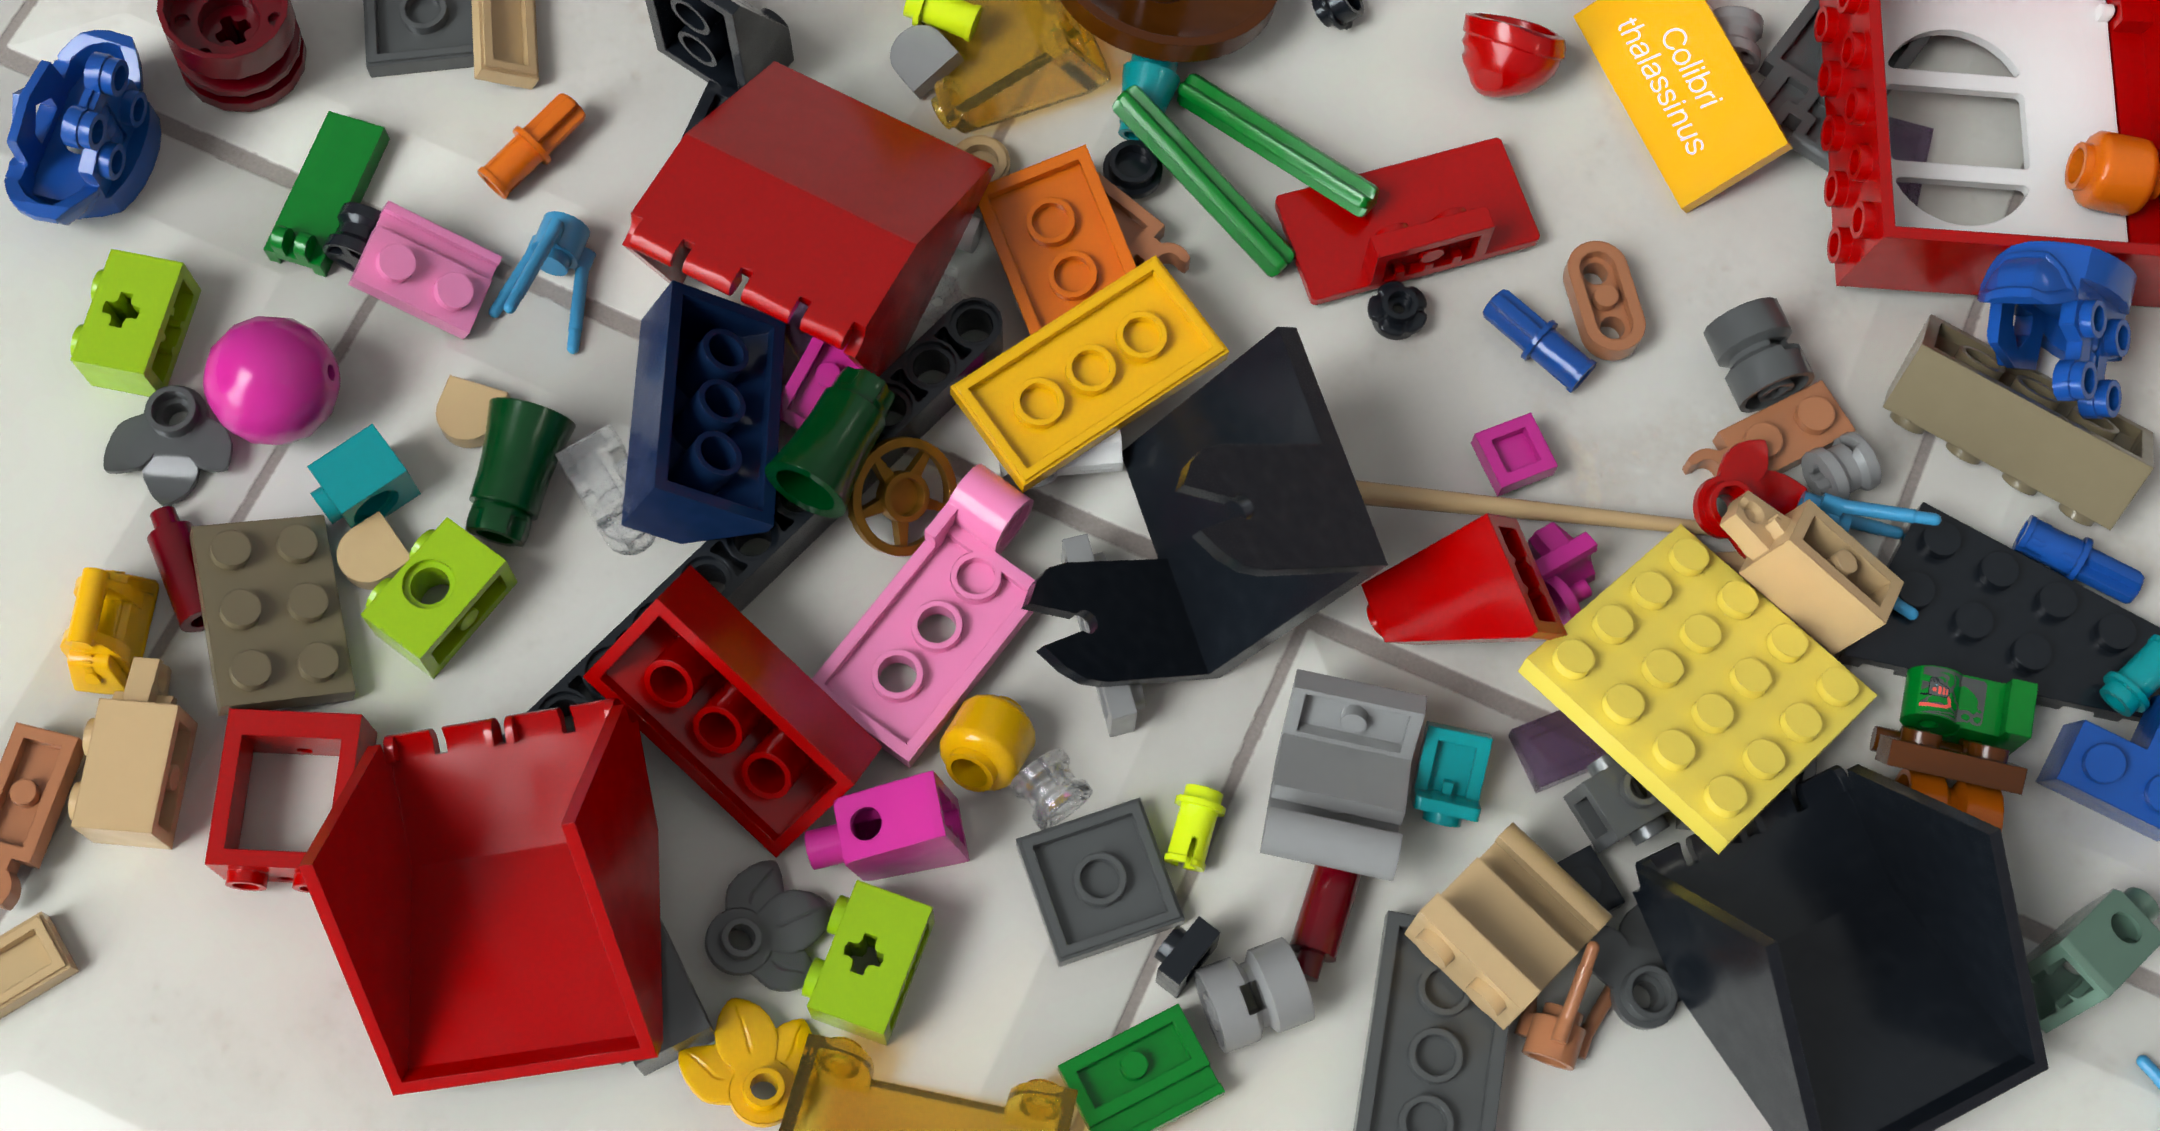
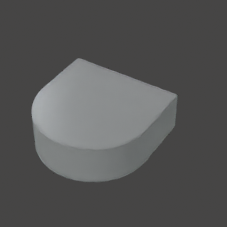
M916 25L904 30L895 39L890 52L893 69L919 99H922L964 61L952 44L936 28L928 25Z

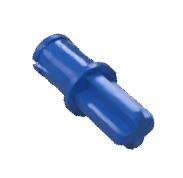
M1503 289L1495 294L1483 310L1484 318L1523 350L1521 358L1525 361L1532 358L1562 383L1570 393L1583 383L1597 364L1596 361L1588 358L1556 331L1558 323L1554 320L1548 323L1509 290Z
M2031 515L2026 520L2012 546L2013 550L2049 567L2071 581L2076 579L2124 604H2130L2136 598L2145 579L2140 571L2092 548L2093 539L2085 537L2083 540H2080L2052 527V525L2038 519L2034 515Z

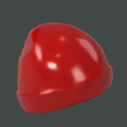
M1465 14L1463 25L1465 35L1461 40L1464 45L1462 60L1473 88L1483 96L1506 98L1532 92L1547 83L1554 76L1562 59L1565 58V39L1539 24L1493 14Z

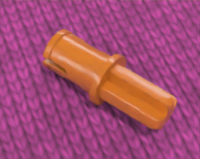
M564 93L558 94L524 128L516 126L512 132L515 137L484 167L481 166L477 170L478 175L497 195L506 199L509 193L540 163L548 165L551 162L549 154L585 120L586 114L572 97Z

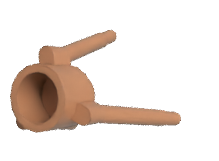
M1590 941L1587 944L1563 1006L1545 1002L1542 1013H1538L1536 997L1520 1014L1514 1033L1526 1038L1522 1053L1541 1063L1569 1071L1574 1070L1578 1058L1586 1059L1592 1038L1612 1006L1610 988L1605 986L1581 1026L1584 1015L1579 1013L1578 1010L1600 951L1598 942Z

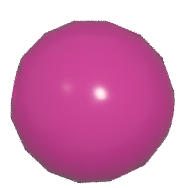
M256 316L234 324L211 347L203 374V387L210 408L222 426L231 433L252 444L288 445L310 437L333 413L340 390L341 378L339 366L333 352L314 329L293 318Z

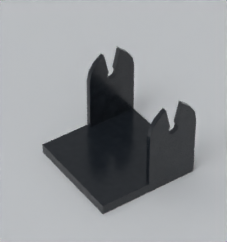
M1276 327L1122 451L1123 462L1158 559L1066 562L1049 567L1029 587L1022 609L1066 619L1076 615L1082 617L1088 623L1090 633L1080 631L1044 645L1036 651L1058 673L1080 685L1112 687L1214 679L1222 677L1388 565L1296 327Z

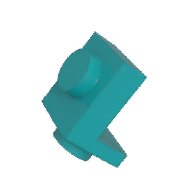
M1431 721L1426 722L1410 794L1413 808L1423 811L1422 818L1424 820L1447 827H1461L1462 819L1474 822L1479 821L1481 812L1479 799L1493 741L1491 734Z

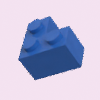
M2160 695L2150 698V707L2143 713L2130 741L2087 720L2063 725L2036 783L2146 837L2160 841Z

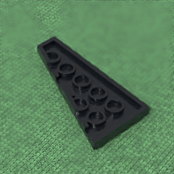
M1922 502L1916 510L1939 514L1942 519L1941 523L1937 526L1908 523L1903 537L1900 539L1886 566L1904 581L1898 597L1918 610V618L1916 620H1909L1892 609L1885 625L1843 649L1838 661L1841 664L1859 667L1863 663L1894 670L1893 675L1906 677L1907 670L1912 667L1935 665L1954 669L1963 675L2001 683H2007L2012 678L2038 683L2036 705L2054 709L2066 706L2094 712V717L2115 722L2120 721L2122 718L2139 722L2143 713L2135 711L2130 717L2119 714L2103 700L2099 690L2105 685L2103 676L2109 671L2118 672L2147 644L2148 639L2152 635H2160V627ZM2160 687L2148 698V700H2150V698L2153 696L2160 695Z

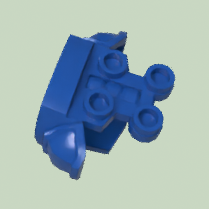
M92 30L78 34L59 52L58 60H55L53 64L49 61L41 60L25 87L13 93L12 124L7 144L14 158L9 162L8 171L5 175L7 178H5L4 183L12 204L20 213L34 220L68 226L76 219L104 217L120 213L136 199L154 169L161 144L160 118L147 101L146 94L142 92L144 87L142 64L133 38L110 30ZM40 104L36 113V105ZM67 146L81 149L82 154L69 151Z
M2028 241L2010 246L1997 255L1988 268L1977 297L1979 302L1990 303L1987 339L1996 354L1997 364L2012 369L2036 370L2040 348L2042 347L2053 356L2061 359L2055 365L2052 377L2053 393L2057 401H2077L2079 414L2085 419L2116 417L2121 407V387L2117 380L2105 379L2107 362L2122 361V357L2128 353L2130 348L2131 330L2125 318L2130 313L2137 281L2136 273L2119 258L2091 246L2055 241ZM2015 315V323L2013 326V317Z

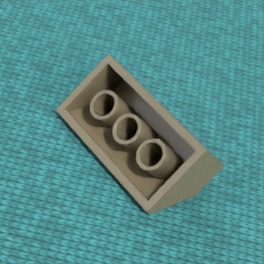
M1932 314L1924 324L1890 385L1883 404V408L1891 411L1890 418L1902 428L1915 434H1923L1925 430L1946 441V448L1959 459L1973 465H1978L1981 461L2003 472V480L2016 490L2032 496L2038 491L2060 503L2058 507L2063 514L2085 526H2092L2096 522L2111 531L2154 469V440L2152 431L2120 414L2114 418H2082L2079 414L2077 401H2057L2053 393L2052 378L2037 370L2012 369L1998 365L1996 354L1989 344Z

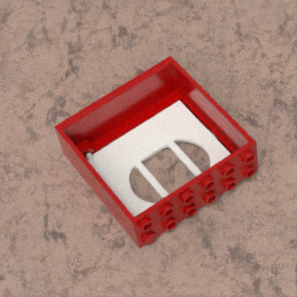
M1819 0L1820 9L1815 19L1814 35L1816 41L1822 43L1823 63L1819 70L1817 87L1819 95L1825 97L1826 118L1821 129V147L1823 151L1828 152L1829 173L1824 185V201L1827 207H1831L1833 227L1828 238L1827 256L1829 262L1835 264L1836 286L1978 295L1986 272L1997 255L2012 245L2028 241H2055L2095 247L2119 258L2129 265L2137 275L2131 306L2160 308V194L2156 199H2149L2140 211L2130 216H2123L2088 209L2078 205L2073 191L2068 189L2065 184L2066 165L2073 148L2080 142H2086L2090 136L2099 131H2109L2152 141L2159 153L2160 163V0ZM1946 35L1966 39L1984 47L2000 59L2014 77L1892 68L1888 65V61L1895 51L1913 40L1927 36ZM1887 89L2016 99L2019 102L2024 169L1893 159L1890 147ZM1896 182L2021 191L2024 197L2011 214L1998 221L1976 226L1958 225L1945 222L1924 212L1908 199Z

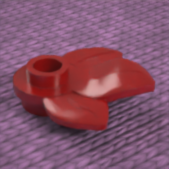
M1762 439L1747 440L1737 443L1728 449L1722 457L1717 476L1704 481L1697 489L1693 499V513L1700 528L1714 538L1729 539L1744 559H1746L1744 553L1720 526L1722 517L1717 510V498H1721L1725 502L1726 507H1728L1733 500L1749 490L1774 509L1786 515L1796 508L1804 491H1807L1805 486L1793 478L1768 470V447L1766 441Z

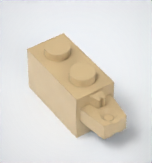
M1748 490L1733 500L1727 507V512L1722 517L1720 526L1736 542L1746 556L1739 574L1832 655H1835L1887 623L1904 581L1810 499L1786 515H1783Z
M134 657L124 692L115 691L112 699L99 698L96 716L89 719L85 726L82 746L86 761L81 782H76L71 789L68 813L72 820L71 827L93 843L172 850L198 723L177 705V698L168 695L172 670L169 666L163 664L164 661L161 659Z

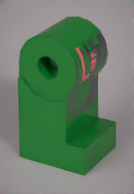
M1915 666L1908 669L1906 673L1899 721L1902 725L1943 735L1942 740L1958 743L1961 738L2010 750V755L2031 739L2038 683L2014 678L2007 683H2001L1963 675L1954 669L1942 666Z

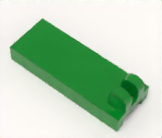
M328 111L263 249L270 261L280 264L283 260L312 268L315 274L327 277L333 261L324 254L322 248L328 236L337 233L340 227L337 216L342 205L347 202L361 203L390 140L385 127Z

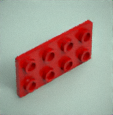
M1499 138L1480 141L1358 174L1379 188L1378 201L1365 217L1355 216L1311 187L1278 195L1275 200L1276 212L1288 244L1295 251L1296 256L1294 260L1309 301L1313 305L1378 289L1381 285L1388 282H1403L1532 247L1538 243L1540 238L1539 231L1505 147Z

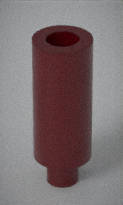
M160 507L150 514L154 530L147 537L149 547L180 629L190 633L203 631L204 623L190 543V532L193 524L189 521H180L175 507Z
M1314 865L1289 944L1292 950L1298 953L1297 960L1306 981L1318 982L1323 963H1333L1336 961L1362 875Z

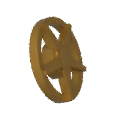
M899 436L888 438L875 444L855 483L847 506L848 518L851 520L860 538L867 545L882 553L894 556L913 555L924 542L925 535L908 544L909 522L919 519L926 509L941 511L949 501L957 487L956 477L951 464L937 447L918 438ZM912 447L919 450L904 471H892L880 458L897 448ZM929 458L933 461L941 476L943 485L942 503L930 498L928 485L921 477ZM872 467L880 483L877 487L876 498L862 506L861 499L864 481ZM882 513L886 518L892 521L895 545H890L879 539L871 531L865 518Z

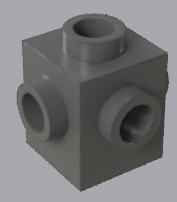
M1608 753L1586 766L1592 777L1582 782L1563 797L1598 853L1627 836H1630L1635 846H1638L1670 826L1664 817V814L1670 810Z

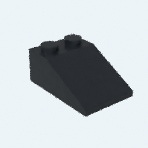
M645 0L657 50L706 82L710 80L739 90L772 62L776 61L789 67L794 61L789 27L778 14L770 9L762 8L759 10L745 0Z

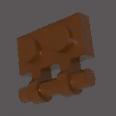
M1906 725L1901 726L1900 730L1875 726L1873 729L1870 751L1876 752L1875 760L1883 764L2022 795L2028 769L2008 762L2010 750L1961 738L1958 743L1942 740L1943 735Z

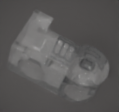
M611 423L555 454L565 478L602 538L613 551L622 555H636L644 552L653 544L656 536L621 526L626 480L619 469L627 465L628 455L622 440Z

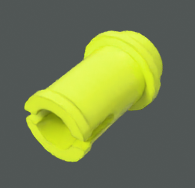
M906 0L903 15L911 18L912 25L914 26L925 23L970 42L978 27L983 8L981 5H974L964 0Z
M1186 784L1184 793L1176 795L1174 803L1180 806L1169 848L1164 856L1166 863L1178 866L1179 862L1184 863L1182 869L1204 872L1205 860L1217 817H1224L1226 808L1221 805L1224 796L1221 792L1197 784Z

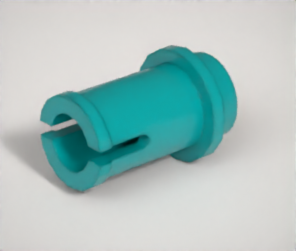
M2152 635L2148 639L2147 644L2118 672L2109 671L2103 676L2105 685L2099 690V693L2112 709L2123 716L2130 717L2135 711L2145 712L2150 707L2148 698L2160 687V635Z

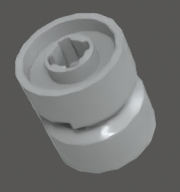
M1283 937L1248 949L1245 962L1238 964L1230 957L1194 970L1195 985L1204 1013L1217 1043L1225 1054L1260 1041L1265 1027L1270 1026L1278 1033L1310 1022L1315 1018L1314 1005L1307 981L1291 946ZM1247 983L1257 1005V1008L1248 1011L1239 988Z

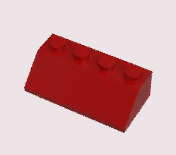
M691 565L640 615L583 676L606 699L618 698L621 705H625L629 719L631 721L638 720L639 730L776 858L834 804V800L842 797L856 784L883 747Z

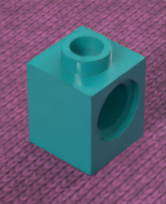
M373 424L307 466L320 485L319 488L310 494L332 525L344 518L350 528H353L378 511L386 518L421 494L407 469Z

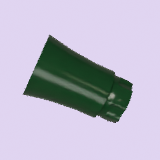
M845 367L837 375L832 386L823 391L814 408L790 441L766 465L765 474L771 485L786 499L808 512L827 518L843 516L860 472L873 446L885 428V418L893 407L895 394L888 388L886 382L876 374L863 368Z
M506 397L490 399L485 440L477 475L469 497L473 504L466 520L465 530L489 542L509 547H523L529 536L532 521L538 519L547 488L559 458L576 428L575 423L561 413L532 402Z

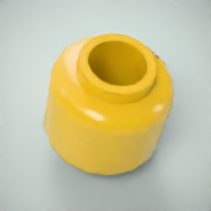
M980 694L968 698L961 705L940 739V755L946 765L949 776L958 785L974 792L997 791L1012 784L1034 748L1036 738L1035 729L1029 717L1016 701L1005 696Z

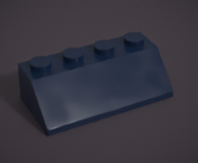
M675 280L671 281L641 320L621 526L679 544L764 533L774 526L776 489L767 479L765 467L778 454L786 323L766 313Z

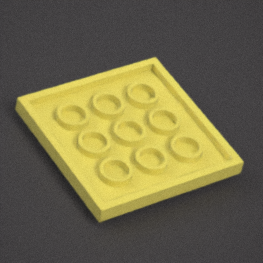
M1682 524L1677 526L1564 625L1567 632L1566 636L1546 640L1525 659L1518 670L1526 680L1718 855L1878 696Z

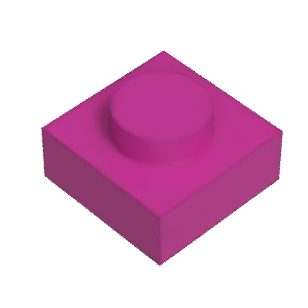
M1531 412L1475 433L1471 441V445L1497 497L1553 476L1558 467Z

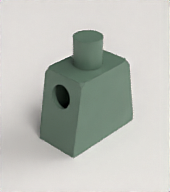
M2130 887L2124 892L2113 888L2073 914L2026 956L2040 1028L2045 1033L2050 1032L2109 998L2160 946V930L2153 924L2160 916V909L2156 901L2147 892L2135 887ZM2068 961L2080 975L2069 972L2063 964Z

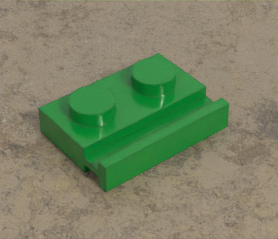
M1179 1003L1058 1065V1072L1089 1131H1157L1218 1099L1225 1093L1222 1084L1218 1082L1211 1069L1210 1062Z

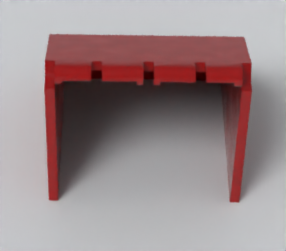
M774 61L685 133L631 212V226L622 245L669 284L672 280L684 283L688 275L731 296L742 282L743 274L750 279L742 291L741 302L786 324L789 323L800 302L809 306L801 320L799 329L840 350L845 348L843 353L859 369H866L879 377L905 352L995 172L993 164Z
M618 698L570 705L569 708L573 717L575 731L567 732L564 714L559 707L506 716L504 719L506 742H503L501 727L496 718L443 726L442 731L446 739L447 752H440L437 734L432 728L385 736L383 749L381 744L367 747L299 864L304 881L393 1096L658 1058L663 1043L658 826L638 720L631 721L629 719L625 705H621Z

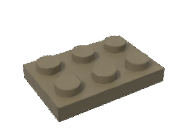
M324 515L191 526L190 543L218 716H227L229 708L277 710L352 701L356 688Z

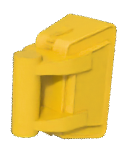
M93 567L83 569L82 576L78 577L75 583L73 593L76 600L70 625L63 633L60 644L62 652L67 657L72 683L76 691L114 695L115 691L124 692L133 658L144 656L159 592V584L156 580L125 574L124 571H105Z

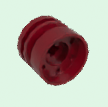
M158 0L157 15L185 84L204 103L224 111L251 112L277 103L290 93L305 71L306 46L291 0Z

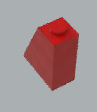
M1486 513L1361 584L1369 603L1366 609L1368 619L1374 630L1383 637L1386 643L1434 645L1552 640L1567 635L1517 518Z

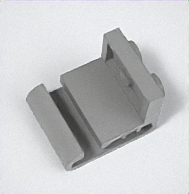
M1297 669L1278 745L1260 853L1393 881L1403 834L1398 833L1399 825L1402 826L1406 813L1411 762L1426 713L1427 696Z

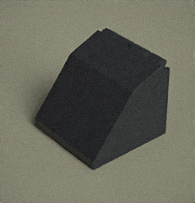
M1859 764L1847 769L1848 775L1842 767L1835 765L1796 784L1795 790L1802 809L1797 811L1790 789L1783 790L1719 855L1699 836L1693 834L1686 838V846L1693 860L1688 865L1678 842L1636 862L1635 866L1640 888L1632 893L1677 994L1773 1131H1934L2049 1069L2000 828Z

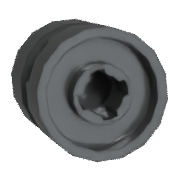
M1759 298L1743 303L1716 318L1703 332L1718 366L1730 368L1725 380L1741 412L1749 413L1763 410L1806 388L1815 378L1800 345L1787 342L1792 334V329L1777 298Z

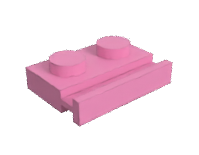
M388 200L379 215L377 224L368 239L348 285L454 336L464 339L472 329L502 256Z

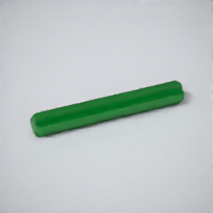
M1192 73L1179 85L1177 89V102L1179 105L1355 216L1365 217L1376 205L1379 194L1378 186L1205 78Z
M1132 85L1117 97L1112 105L1113 112L1262 271L1271 278L1283 272L1296 256L1295 251L1141 87Z

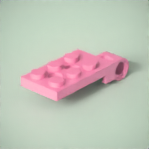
M983 464L973 467L960 481L949 501L924 530V542L812 678L823 691L883 746L882 749L908 768L912 767L1034 613L1033 611L1022 609L1028 589L1035 580L1000 555L1025 523L1032 510L1034 501ZM937 614L947 616L956 626L954 634L948 640L933 643L925 640L920 635L919 627L927 617ZM891 664H906L915 671L917 675L916 680L909 689L903 692H891L880 684L879 678L882 671Z

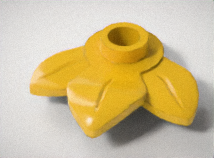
M737 997L731 998L726 1002L718 1016L715 1029L716 1044L694 1046L681 1050L678 1053L679 1069L691 1091L701 1101L708 1104L731 1106L735 1115L748 1125L759 1128L772 1127L786 1120L795 1108L798 1097L797 1082L810 1070L815 1058L816 1045L814 1037L805 1019L791 1020L775 1028L770 1016L759 1005L749 1000ZM758 1082H768L775 1087L776 1094L769 1099L763 1100L755 1097L751 1092V1088Z

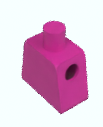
M934 771L924 772L839 797L834 800L833 805L837 824L805 831L806 851L809 862L814 870L845 863V866L863 881H874L970 861L958 799Z

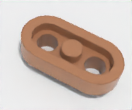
M1603 241L1585 242L1573 250L1564 268L1563 282L1585 348L1600 359L1609 361L1621 360L1630 356L1636 350L1644 335L1646 321L1628 263L1622 252L1615 246ZM1588 273L1595 274L1601 279L1602 284H1591L1585 279L1584 275ZM1600 328H1613L1618 333L1619 338L1611 339L1606 337Z

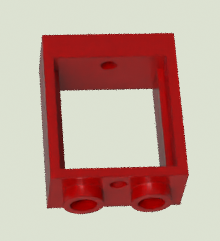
M229 708L205 865L226 880L225 885L227 887L244 891H264L267 889L268 882L293 883L292 888L294 890L309 893L299 868V864L306 852L239 849L253 753L339 756L333 808L367 747L376 745L377 732L362 714Z

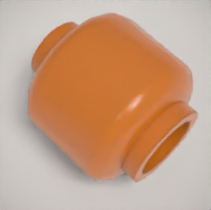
M2099 131L2090 136L2086 142H2080L2073 148L2065 170L2066 187L2073 191L2075 201L2080 206L2130 216L2140 211L2149 199H2156L2160 194L2159 153L2153 142L2147 139L2109 131Z

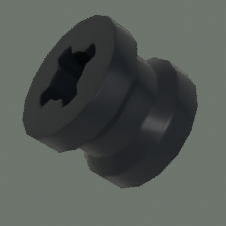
M344 203L337 216L340 227L337 233L328 236L322 248L324 254L339 266L354 272L368 239L377 224L381 211L361 203Z

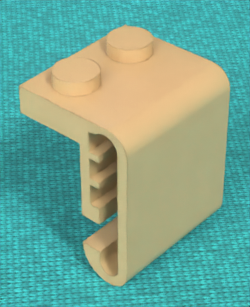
M1513 822L1496 838L1495 843L1480 858L1477 857L1442 894L1438 892L1418 912L1404 934L1431 962L1437 965L1461 988L1478 1008L1505 1030L1578 952L1608 923L1613 915Z

